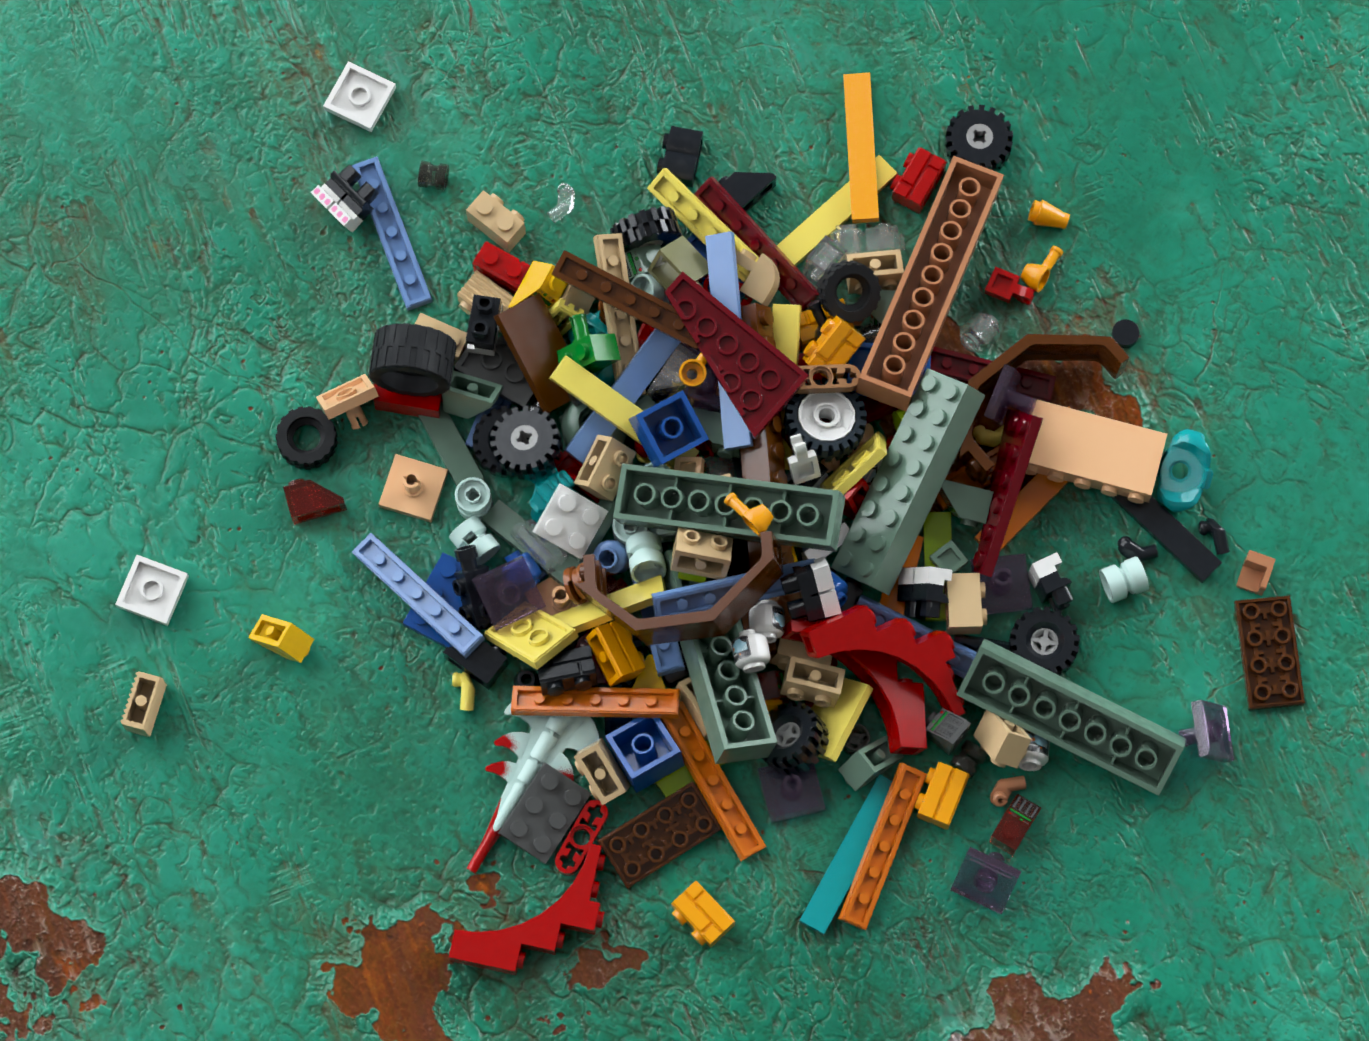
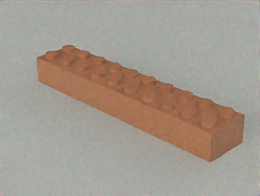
M953 156L861 371L856 388L857 393L905 412L907 411L1000 191L1004 174Z

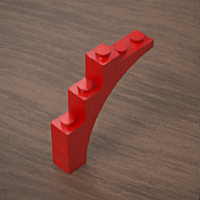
M856 605L842 611V614L831 616L799 631L809 657L821 658L836 652L859 649L888 655L908 666L922 678L936 696L941 708L958 716L965 714L963 708L964 699L956 695L958 690L953 682L955 678L951 666L946 663V661L955 658L953 652L955 648L954 642L946 631L935 630L914 639L916 636L915 629L911 622L905 618H894L875 627L877 623L875 614L870 608L868 609V606Z
M804 617L791 619L790 622L785 624V633L781 636V639L803 643L799 631L825 619L816 622H809ZM860 649L830 654L851 670L862 683L868 684L873 688L871 696L881 713L887 731L890 754L917 755L927 749L923 683H913V679L909 678L898 679L897 660L888 655Z
M590 843L584 864L573 884L558 901L538 916L522 924L501 930L483 932L455 930L448 956L449 960L460 964L517 975L518 968L523 969L526 952H522V948L556 955L557 948L562 949L566 932L561 931L562 928L595 935L596 928H602L605 915L604 911H600V903L591 901V898L597 899L600 882L596 881L598 870L603 871L606 855L602 854V846Z

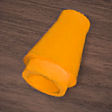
M1043 199L1041 201H1033L1028 215V220L1032 221L1033 225L1056 227L1064 230L1070 218V214L1061 211Z

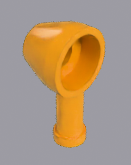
M1052 246L1041 265L1028 263L1024 267L1021 279L1029 288L1039 293L1046 285L1050 270L1058 258L1063 255V251L1057 246Z
M701 352L696 359L686 360L679 368V378L686 386L697 387L706 378L707 370L705 365L707 361ZM694 371L697 377L689 379L687 372Z
M730 493L724 500V503L738 513L747 526L758 536H761L760 532H766L774 518L772 513L763 504L749 509L737 498L735 493Z

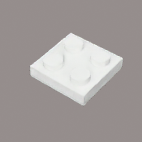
M348 61L323 105L324 110L372 132L394 93L396 84Z
M559 483L532 532L582 560L583 555L609 511Z
M136 555L115 605L117 608L168 626L189 575L183 571Z

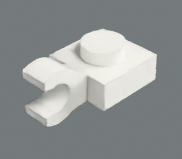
M801 434L791 436L790 441L795 455L787 459L794 484L797 485L821 477L815 451H807Z

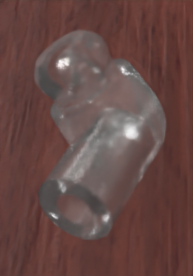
M562 183L557 187L558 204L547 212L549 218L554 223L574 208L575 191L568 183Z

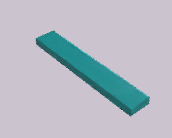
M879 774L799 920L800 923L822 935L826 933L852 885L891 786V780Z

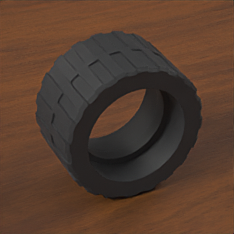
M409 323L385 325L375 332L368 376L379 387L402 395L428 397L443 394L451 387L457 347L456 342L448 334L428 326Z

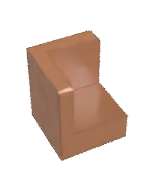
M1249 550L1236 586L1262 596L1276 559Z

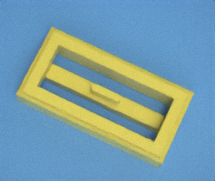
M560 298L549 309V312L558 326L567 315L572 317L576 314H584L585 310L579 308L575 311V305L570 303L568 306H565L566 300ZM569 319L558 328L562 336L572 328Z

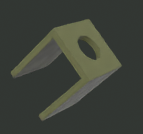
M682 235L658 251L647 271L665 290L682 271L702 287L698 281L708 275V263Z

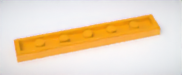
M870 72L843 74L852 224L879 222Z

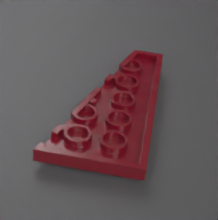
M682 271L666 289L665 295L753 438L756 439L809 379V375Z
M1007 409L997 461L990 479V491L994 492L986 524L983 523L978 551L973 559L974 572L988 577L993 575L1043 418Z

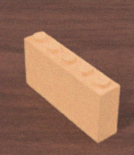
M1037 399L1033 400L1030 414L1041 417L1043 420L1025 474L1036 475L1039 473L1046 475L1049 480L1054 482H1063L1065 480L1073 482L1074 486L1081 489H1090L1091 487L1101 490V493L1107 496L1114 497L1118 494L1128 497L1127 499L1134 503H1149L1167 438L1166 433Z

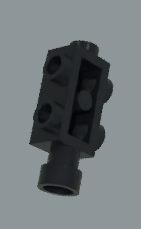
M476 545L459 547L454 550L456 561L460 562L461 571L454 573L456 580L452 582L453 590L457 596H460L462 602L459 614L473 627H476L477 630L489 628L492 626V622L501 619V605L493 587L494 576L488 566L477 565L476 558L478 553Z

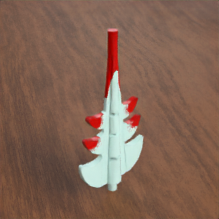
M511 704L508 705L504 714L521 718L528 723L531 730L530 733L511 732L494 741L495 746H501L514 752L518 760L516 763L509 761L495 762L485 767L486 772L500 776L507 781V785L481 844L466 868L474 874L477 873L488 852L501 836L498 834L499 830L543 763H547L574 781L572 766L563 752L566 749L578 752L599 740V733L591 717L512 715Z

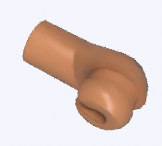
M1024 775L998 780L990 793L991 803L997 807H1003L1007 804L1012 791L1026 789Z

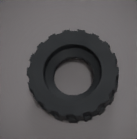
M842 260L840 263L832 264L829 269L824 271L823 277L819 280L818 299L823 305L822 308L832 317L837 315L848 323H853V321L860 322L865 317L868 318L872 315L873 310H876L878 307V301L881 299V285H879L878 276L874 275L872 269L856 261ZM847 278L858 280L862 287L860 299L851 305L843 304L837 297L839 284Z
M302 406L296 410L292 409L286 416L282 417L281 423L277 426L276 441L279 451L287 463L294 465L298 469L305 468L306 470H311V468H319L322 464H326L329 458L335 454L338 436L334 423L331 419L327 418L321 409H314L311 406L303 408ZM305 425L315 427L320 433L319 444L309 451L297 448L293 441L296 430Z

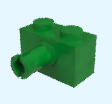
M576 314L569 317L574 341H572V344L556 351L558 363L561 362L564 356H568L591 374H594L621 360L615 333L590 334L586 314Z

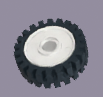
M820 379L814 380L817 385H825L828 383V379H825L824 383H821ZM851 392L795 394L789 400L785 410V435H788V441L792 445L790 437L801 434L807 451L814 450L818 462H820L821 458H825V462H831L834 457L836 461L841 460L844 455L847 457L852 453L853 449L856 450L863 438L867 423V412L864 410V402L859 401L860 396L857 392L853 394ZM821 418H826V419H828L830 422H829V423H825V422H822L820 419H821Z

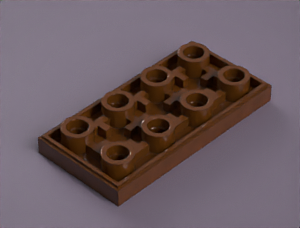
M540 293L495 315L494 319L543 413L544 411L548 413L573 400L574 396L549 379L559 365L556 351L567 345Z
M1290 595L1236 600L1234 602L1248 711L1304 705L1305 699Z
M691 781L597 841L602 846L604 853L625 887L629 888L714 835L722 828L695 783Z

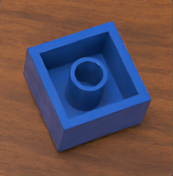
M683 390L628 419L653 467H658L709 440Z
M636 718L605 735L610 752L636 793L685 766L680 749L660 718Z

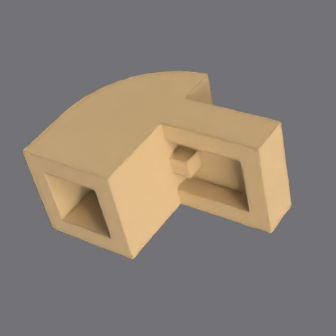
M744 248L741 252L736 250L737 264L750 271L740 291L762 305L768 306L779 287L780 276L777 266L763 253L755 262L757 256Z

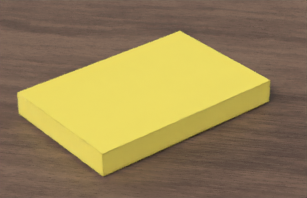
M879 431L873 434L820 484V488L838 490L844 495L887 455L885 437Z
M523 601L484 632L488 641L537 670L579 637L574 628L527 601Z
M844 678L841 695L834 708H823L815 704L811 707L825 723L829 733L826 736L829 740L828 745H823L826 752L823 756L819 754L817 757L833 762L837 761L873 691L871 686Z

